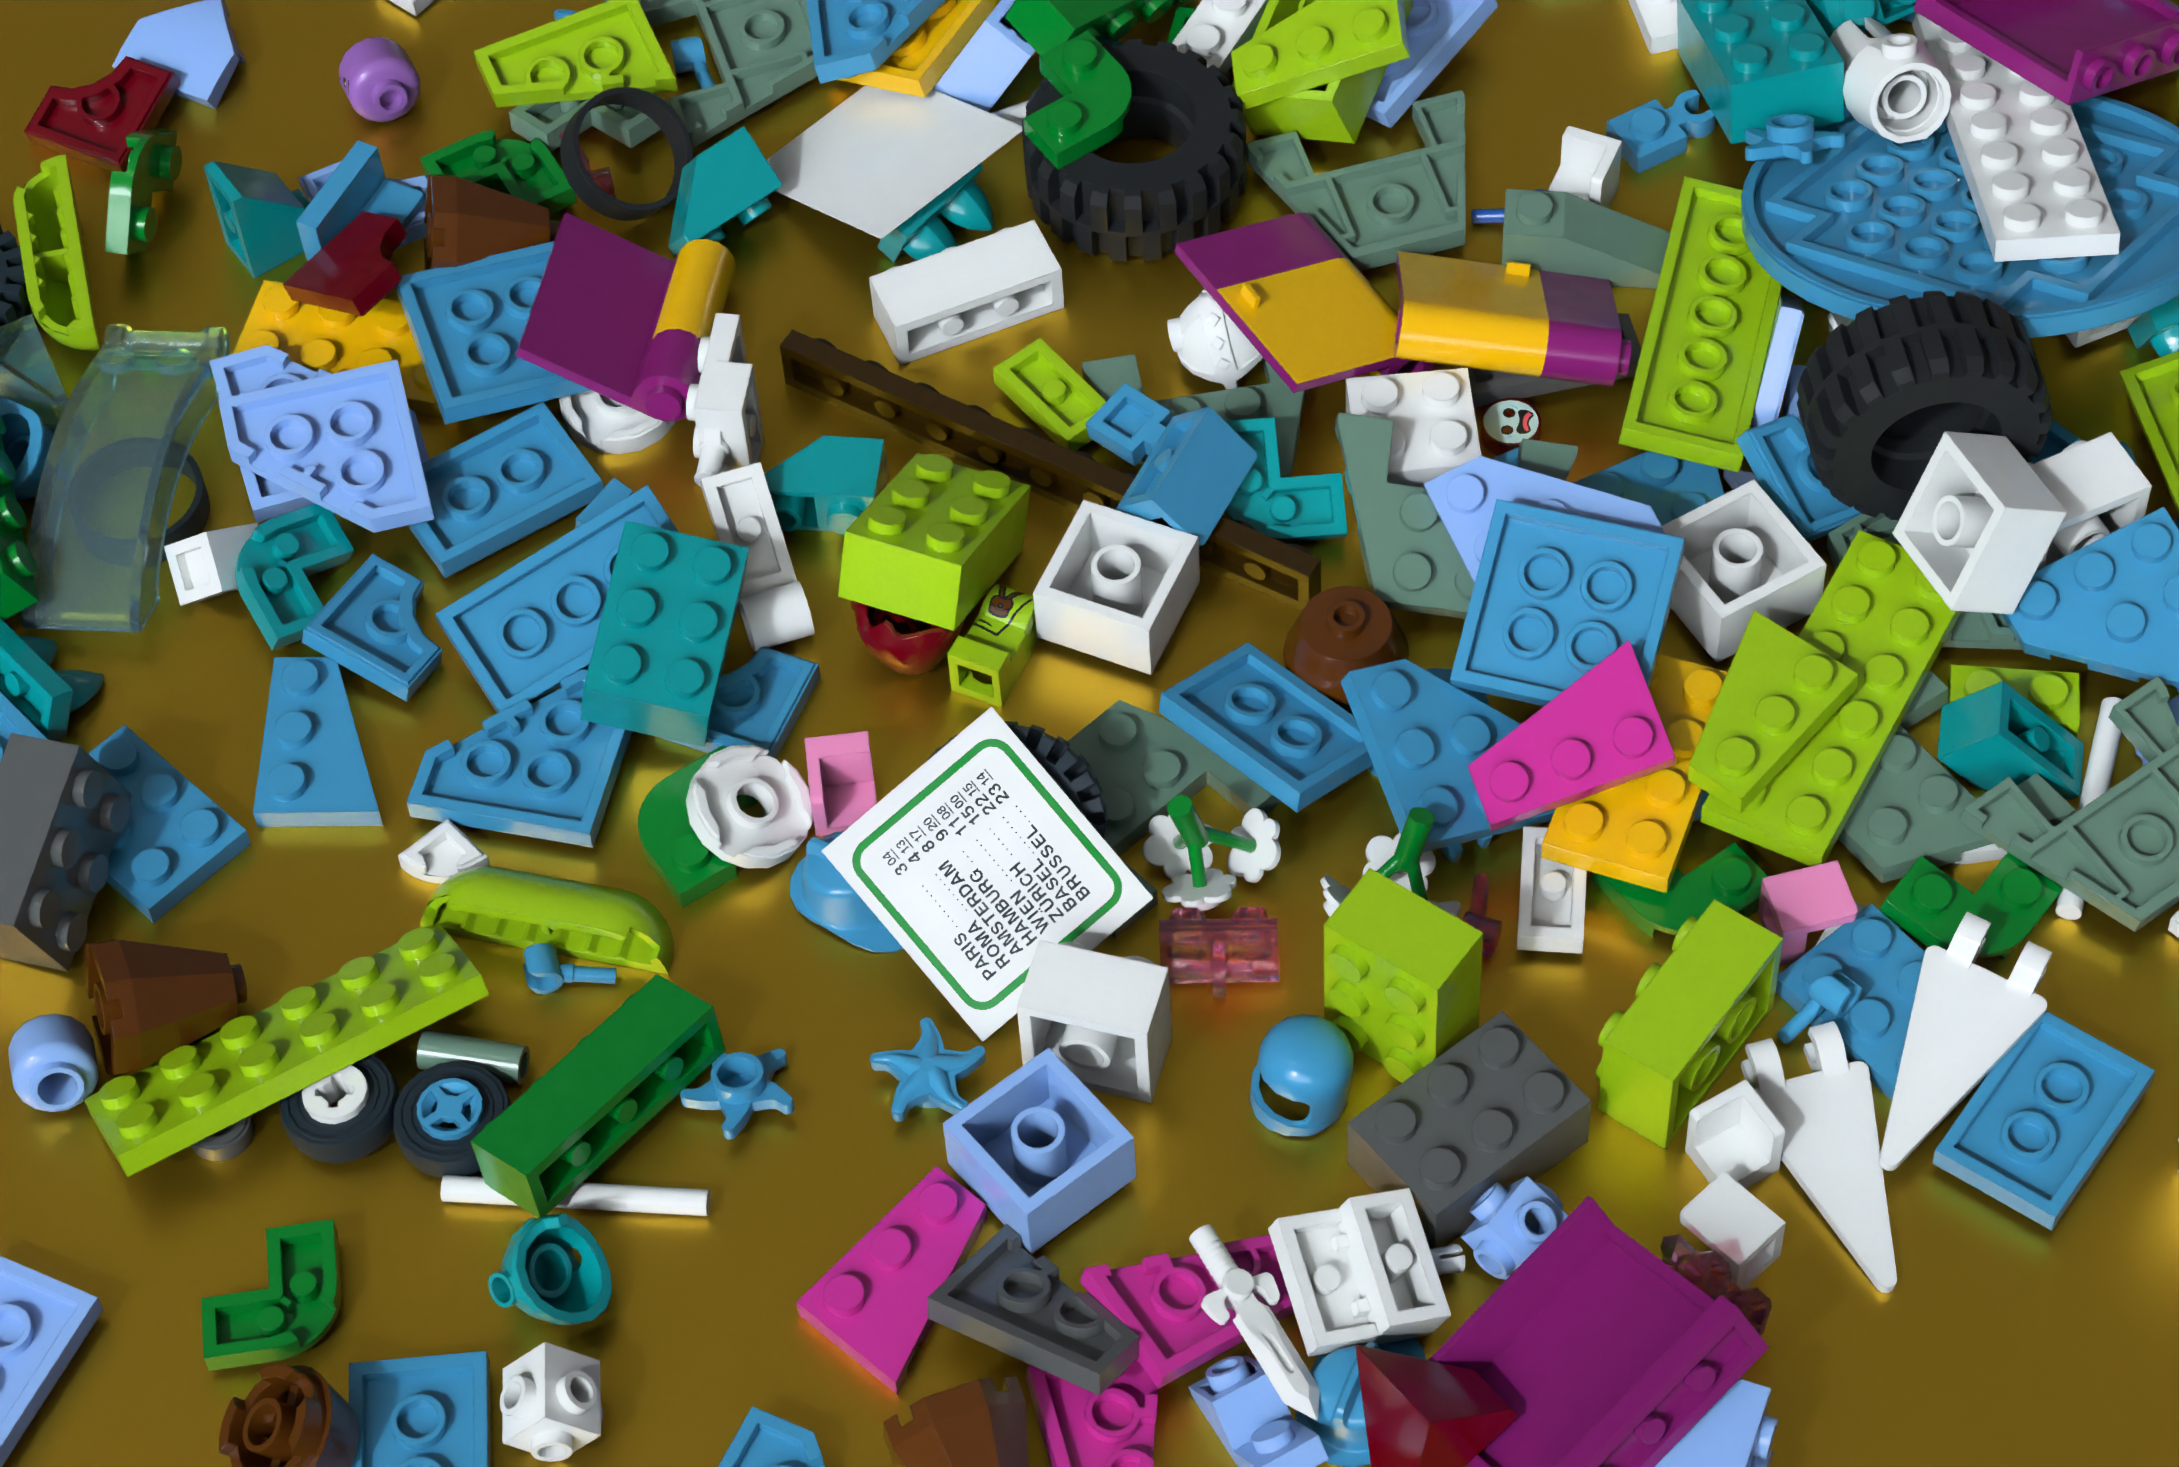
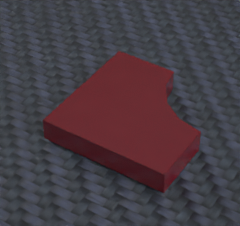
M126 56L112 73L93 84L75 88L51 85L24 130V134L34 144L109 171L126 172L130 151L134 149L127 147L126 136L134 131L155 128L179 87L180 81L174 72Z
M363 211L282 285L292 301L364 316L402 280L390 259L395 249L405 239L407 233L398 218Z

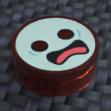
M1504 398L1494 401L1485 408L1481 416V442L1490 453L1499 456L1518 448L1523 438L1540 441L1541 416L1532 404L1522 399Z

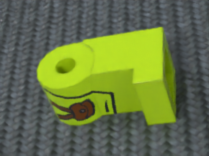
M999 584L991 588L982 604L979 615L966 636L958 635L947 653L952 691L1003 708L1033 654L1032 649L1038 640L1033 596ZM973 670L991 676L992 684H985L976 680L972 675Z

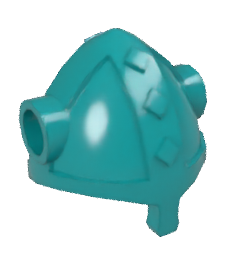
M566 1213L546 1215L537 1219L532 1218L523 1223L524 1226L511 1236L512 1238L503 1255L501 1268L489 1277V1292L495 1303L504 1308L515 1305L535 1319L559 1325H572L593 1321L606 1310L612 1294L611 1271L604 1252L591 1232L578 1220L567 1216ZM573 1248L580 1253L581 1264L576 1260Z

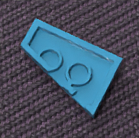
M328 657L274 658L253 808L257 827L383 826L338 663Z

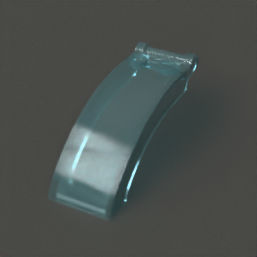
M128 324L107 325L103 346L79 379L62 412L42 471L27 546L37 564L38 570L33 576L39 601L21 611L23 628L142 632L160 600L158 589L163 546L177 484L195 437L219 398L209 361L228 356L229 334L225 327L206 326L202 332L132 330Z

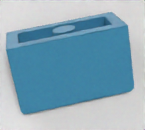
M357 140L296 220L306 260H310L363 211L398 218L405 230L425 203L423 193L386 179L378 147Z
M1210 406L1173 416L1116 509L1145 520L1162 517L1173 529L1198 536L1199 546L1204 545L1257 459V453Z

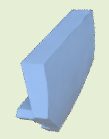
M203 0L139 19L121 47L112 67L115 69L128 56L174 72L180 81V85L174 93L175 95L216 109L237 64H241L246 60L243 52L238 48L228 19L230 14L225 1Z

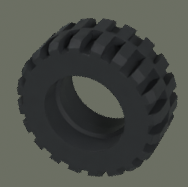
M1126 39V45L1111 46L1109 41L1101 45L1125 69L1132 89L1131 105L1123 119V131L1110 142L1131 137H1146L1167 142L1178 149L1162 158L1144 163L1114 162L1101 158L1092 151L1058 170L1025 135L1024 120H1022L1028 197L1033 200V208L1039 219L1046 225H1051V232L1067 244L1075 240L1077 242V249L1095 257L1099 252L1107 253L1112 261L1128 262L1129 256H1144V262L1161 260L1162 253L1175 251L1177 243L1215 234L1221 229V221H1228L1238 208L1239 198L1244 194L1247 182L1246 116L1243 114V102L1236 95L1235 88L1229 85V78L1215 65L1207 68V60L1189 49L1184 54L1177 51L1175 44L1159 40L1157 46L1144 45L1143 39ZM1045 77L1040 82V89L1037 88L1028 100L1026 116L1063 97Z
M1941 290L1924 291L1923 297L1909 299L1907 295H1902L1889 299L1890 304L1877 310H1874L1871 306L1857 313L1853 323L1848 326L1841 323L1829 333L1826 339V346H1817L1806 364L1807 368L1804 369L1799 380L1797 407L1817 475L1822 485L1830 490L1833 497L1850 508L1854 506V509L1862 514L1876 518L1880 513H1884L1890 520H1899L1945 431L2006 436L2027 463L2032 461L2030 456L2037 457L2052 424L2053 410L2050 404L2051 398L2024 325L2017 317L2008 313L2006 308L1988 299L1981 302V299L1976 295L1959 291L1956 292L1954 297L1946 296Z

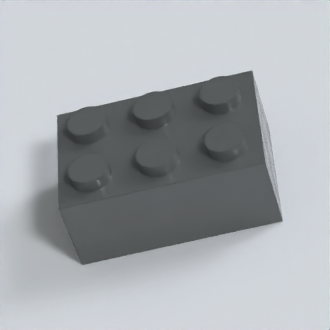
M11 733L0 762V958L69 972L75 952L82 947L86 939L87 919L97 892L106 883L109 872L108 860L118 833L125 828L130 814L129 802L132 796L128 790L79 745Z
M1501 1011L1347 1122V1163L1375 1193L1410 1188L1429 1248L1445 1247L1461 1236L1476 1218L1469 1211L1477 1199L1493 1184L1499 1182L1503 1187H1506L1526 1176L1534 1182L1588 1142L1591 1100Z

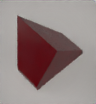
M1355 1344L1371 1467H1465L1518 1417L1513 1409L1474 1370Z

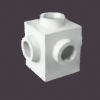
M544 1342L504 1367L503 1390L500 1396L502 1444L531 1452L535 1459L554 1462L569 1458L573 1452L601 1436L603 1408L601 1405L600 1360Z

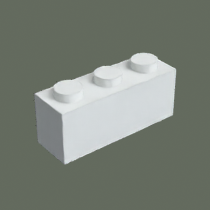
M1035 220L1001 229L992 235L960 246L949 247L940 253L903 266L892 267L883 273L869 277L874 317L899 365L1064 308L1062 269Z

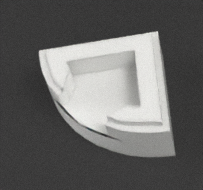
M448 818L398 855L401 868L408 874L420 880L442 884L448 878L463 870L479 866H490L488 856Z

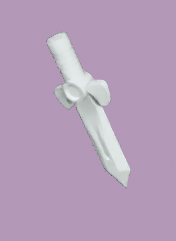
M1211 1224L1196 1229L1190 1235L1189 1241L1219 1290L1204 1296L1201 1302L1202 1309L1219 1325H1225L1228 1322L1230 1314L1227 1309L1234 1310L1236 1317L1233 1319L1234 1324L1283 1403L1318 1421L1320 1388L1269 1307L1276 1305L1280 1299L1274 1277L1268 1272L1251 1276L1249 1272L1238 1268ZM1254 1294L1261 1296L1267 1305L1259 1302Z

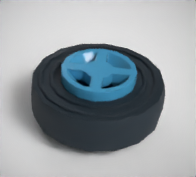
M462 1061L440 1063L419 1072L402 1088L394 1106L395 1138L405 1158L424 1174L442 1178L443 1175L471 1176L481 1170L470 1141L483 1130L487 1123L497 1118L512 1103L502 1082L484 1067ZM445 1122L454 1123L457 1128H447Z

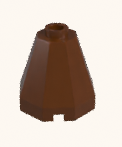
M428 174L424 223L427 224V239H424V269L458 267L482 260L490 255L552 242L555 240L560 221L549 220V208L454 175Z
M116 939L85 944V977L88 998H94L97 1015L92 1016L94 1033L106 1073L117 1075L146 1068L179 1046L188 1045L222 1027L230 1020L237 1018L238 1004L247 1002V986L242 966L240 964L230 965L227 953Z
M1004 1377L1003 1391H996L992 1378L977 1379L932 1394L909 1406L914 1419L902 1427L897 1414L883 1422V1437L892 1463L896 1467H1028L1026 1401L1017 1377Z

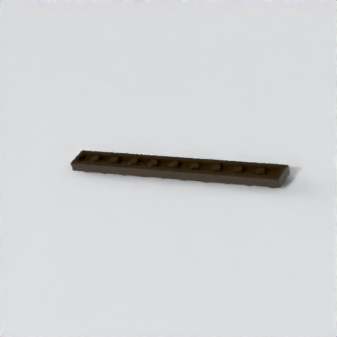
M792 329L780 345L785 384L983 471L992 470L1004 473L1010 480L1030 485L1031 492L1074 511H1078L1083 500L1117 510L1118 504L1136 477V474H1124L1101 464L1083 451H1072L1048 441L1030 428H1019L993 417L979 406L966 405L940 394L934 387L926 383H915L894 374L878 362L872 360L864 361L841 351L825 339H814ZM1221 516L1206 543L1199 546L1200 566L1300 610H1303L1306 604L1321 592L1320 558L1313 556L1308 550L1299 545L1286 544L1260 533L1244 521L1230 520ZM1162 517L1149 520L1172 528Z

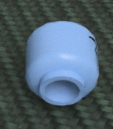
M60 1014L41 1015L25 1022L14 1033L8 1048L13 1088L22 1102L36 1110L58 1112L69 1110L84 1102L83 1099L93 1093L99 1078L94 1039L84 1024L70 1016Z

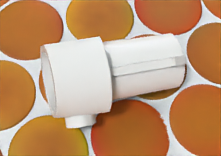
M1864 17L1865 29L1874 38H1868L1851 20L1841 24L1834 30L1830 40L1844 61V84L1842 91L1848 111L1860 124L1898 144L1927 139L1941 126L1947 116L1952 97L1949 81L1934 56L1922 42L1918 41L1916 36L1905 33L1892 34L1880 22L1872 18Z

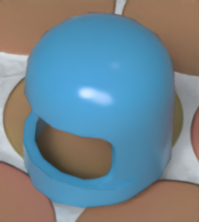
M1300 1014L1286 1017L1269 1029L1259 1047L1258 1063L1252 1073L1249 1097L1255 1117L1268 1130L1284 1136L1307 1137L1323 1131L1341 1117L1348 1103L1353 1076L1354 1052L1348 1037L1335 1023L1321 1016ZM1261 1078L1275 1093L1291 1101L1309 1105L1308 1116L1303 1120L1295 1121L1276 1114L1263 1100L1259 1089Z

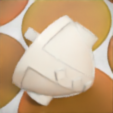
M1206 289L1202 290L1199 296L1185 308L1179 318L1167 321L1172 349L1178 353L1181 364L1193 375L1211 382L1223 384L1226 390L1238 388L1239 382L1237 380L1246 375L1263 358Z

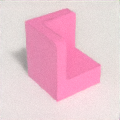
M868 731L805 738L810 801L816 837L845 831L877 804Z
M1838 860L1762 878L1757 914L1764 928L1783 938L1779 967L1792 964L1805 954L1809 932L1851 923L1856 920L1858 909Z

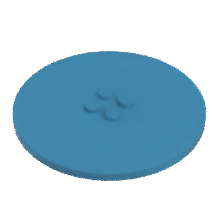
M2101 95L2070 105L2120 231L2119 254L1994 262L1945 119L1941 126L1927 139L1898 144L1857 122L1846 108L1845 103L1843 122L1814 127V131L1845 133V147L1827 148L1814 152L1813 161L1809 164H1802L1800 160L1789 158L1755 161L1744 181L1741 196L1742 231L1747 246L1756 261L1771 277L1806 301L1852 320H1855L1857 313L1871 306L1874 310L1889 305V299L1902 295H1907L1909 299L1923 297L1924 291L1941 290L1946 296L1952 297L1955 296L1957 291L1971 293L1979 297L1981 302L1988 299L2006 308L2008 313L2017 317L2024 325L2029 338L2085 331L2140 315L2179 296V127L2151 112Z

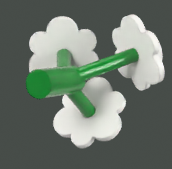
M1178 795L1173 797L1167 804L1168 817L1157 815L1150 820L1148 829L1152 836L1144 842L1142 848L1144 859L1153 866H1163L1165 875L1172 879V884L1162 889L1163 899L1167 902H1181L1188 910L1204 911L1212 909L1221 902L1231 898L1232 889L1237 886L1235 876H1244L1246 881L1257 883L1262 878L1264 870L1269 871L1276 867L1281 857V847L1278 840L1280 825L1278 821L1268 819L1267 814L1263 810L1253 808L1245 814L1242 825L1235 827L1231 833L1217 830L1202 822L1188 796ZM1211 843L1233 848L1227 859V868L1232 875H1223L1222 870L1209 868L1213 861L1212 852L1208 847Z
M1414 807L1409 811L1402 833H1398L1393 840L1383 835L1372 838L1366 846L1365 854L1369 863L1363 868L1362 876L1371 868L1428 901L1426 894L1428 880L1426 877L1435 869L1436 859L1432 851L1423 852L1435 820L1433 813L1422 807ZM1325 875L1320 879L1321 885L1325 889L1323 895L1327 899L1323 906L1327 914L1331 916L1351 890L1345 885H1340L1331 876ZM1429 901L1455 917L1462 911L1461 905L1457 901L1440 903Z

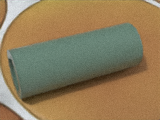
M424 1030L419 1039L416 1062L419 1069L426 1070L440 1063L462 1061L484 1067L501 1082L522 1085L529 1068L530 1050L525 1045Z

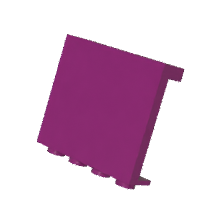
M1916 0L1914 7L1915 12L2067 105L2179 69V7L2168 0Z
M1587 1196L1428 1360L1474 1370L1518 1415L1466 1467H1655L1766 1352L1769 1346L1736 1305L1722 1295L1716 1300L1712 1299L1615 1226L1596 1201Z

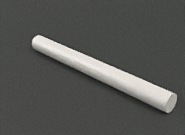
M2106 697L2101 702L2077 811L2109 790L2121 737V731L2109 719V715L2113 706L2122 700L2120 698ZM2061 886L2063 890L2058 896L2055 910L2057 915L2068 920L2079 919L2082 916L2085 900Z
M443 1175L442 1202L518 1206L486 1185L483 1177ZM582 1182L555 1208L708 1216L711 1192L710 1189Z

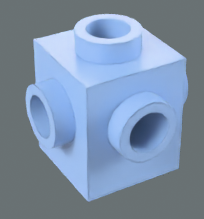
M1528 1176L1506 1187L1496 1182L1471 1207L1469 1212L1476 1219L1461 1238L1474 1250V1258L1483 1270L1493 1277L1506 1280L1568 1215L1563 1211V1204L1560 1198L1550 1188L1541 1183L1533 1182Z

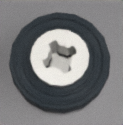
M369 1055L280 1100L282 1124L296 1148L316 1161L339 1164L361 1159L380 1148L394 1132V1106L399 1097V1088L395 1078L382 1060ZM338 1101V1107H330L332 1103Z

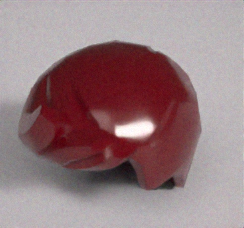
M851 601V609L854 610L857 630L867 649L881 663L902 675H921L935 669L949 652L965 621L964 619L955 631Z

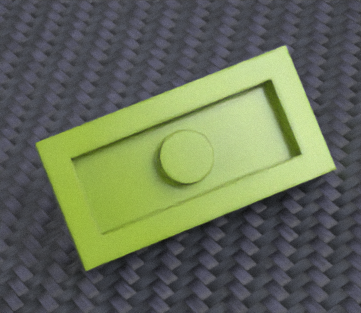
M1041 338L993 368L994 384L1056 444L1075 451L1092 440L1088 436L1085 423L1106 403V400Z
M1951 664L1948 677V703L2004 681L2077 738L2080 726L2079 673Z

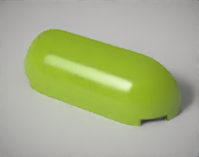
M62 154L41 162L40 167L42 171L33 176L23 188L17 186L14 193L13 205L27 295L35 319L42 329L54 340L73 349L101 350L82 228L66 155Z
M473 867L448 878L435 890L429 899L420 922V927H430L439 922L451 936L523 949L531 945L547 943L556 947L558 955L662 974L669 973L674 955L673 937L667 921L660 911L642 896L624 889L501 867Z

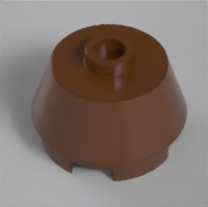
M1340 586L1320 592L1306 604L1287 634L1283 648V659L1286 669L1341 708L1352 713L1341 685V681L1347 673L1397 660H1408L1409 647L1401 627L1387 605L1377 595L1359 587Z
M284 1364L267 1365L257 1371L261 1375L262 1380L253 1387L245 1400L233 1397L230 1401L220 1429L219 1453L230 1457L232 1467H351L359 1442L357 1415L349 1403L312 1367L305 1365L290 1367Z

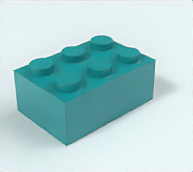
M1677 0L1678 54L1731 144L1745 142V130L1748 128L1766 130V120L1777 115H1809L1814 118V127L1844 121V95L1842 91L1844 84V61L1806 0Z
M625 521L583 687L581 720L705 747L744 584L749 548Z

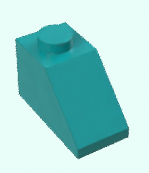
M212 161L203 166L225 242L254 279L304 253L296 220L309 205V202L299 189L291 192L274 172Z
M2004 681L1942 706L1937 759L1977 789L1989 791L2008 777L2016 785H2019L2038 773L2065 800H2072L2081 796L2084 743Z

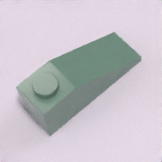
M1506 189L1501 265H1506L1507 261L1531 264L1530 269L1610 280L1612 287L1657 289L1670 232L1567 192Z

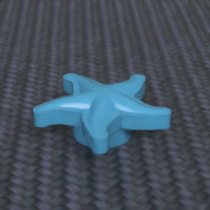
M1805 114L1773 116L1766 120V130L1756 128L1745 130V142L1750 144L1745 147V160L1789 158L1800 160L1802 164H1809L1813 161L1814 152L1827 148L1845 147V133L1814 131V118Z
M926 1017L920 1021L922 1034L912 1050H891L873 1053L870 1056L872 1069L875 1071H887L899 1081L891 1108L893 1119L897 1122L903 1121L907 1112L914 1106L922 1108L939 1107L954 1115L965 1108L968 1102L958 1095L957 1081L967 1077L986 1061L984 1047L976 1046L969 1051L944 1049L942 1038L931 1018Z
M778 1048L757 1057L745 1052H736L728 1055L724 1052L712 1063L711 1080L698 1088L683 1089L680 1092L683 1107L700 1110H721L726 1118L722 1124L724 1137L728 1140L734 1139L740 1133L754 1111L777 1109L784 1114H791L795 1109L792 1097L771 1081L776 1070L786 1066V1051Z

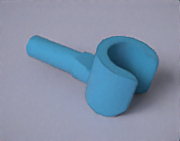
M693 36L671 40L676 74L694 71L695 78L702 89L714 86L715 83L710 76V71L706 64L701 38Z
M539 943L531 945L524 951L526 963L523 967L526 981L531 990L537 994L545 995L558 990L563 985V982L615 984L616 968L560 964L557 949L551 944Z
M1840 972L1817 978L1809 990L1810 999L1777 1032V1036L1782 1042L1789 1044L1816 1017L1820 1016L1824 1009L1837 1018H1842L1854 1007L1862 994V988Z

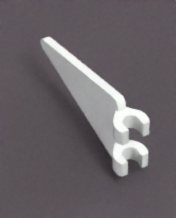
M1968 911L1964 915L1948 950L1936 945L1930 946L1925 950L1879 1157V1164L1884 1170H1895L2044 1016L2047 1001L2035 992L2046 973V966L2053 952L2028 941L2008 980L1974 963L1985 944V936L1990 929L1991 923Z
M1835 1021L1809 1028L1808 1035L1812 1042L1804 1044L1803 1050L1813 1073L1788 1080L1784 1079L1780 1056L1772 1038L1746 1044L1745 1051L1749 1059L1743 1060L1741 1063L1743 1075L1785 1130L1781 1155L1782 1162L1876 1289L1882 1293L1892 1292L1897 1282V1273L1883 1169L1879 1164L1880 1147L1869 1067L1861 1061L1847 1062L1843 1039Z

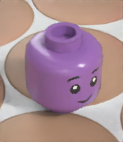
M383 37L366 38L354 44L344 54L340 62L339 82L353 109L366 120L379 123L393 121L404 116L416 104L420 94V77L405 49L395 41Z

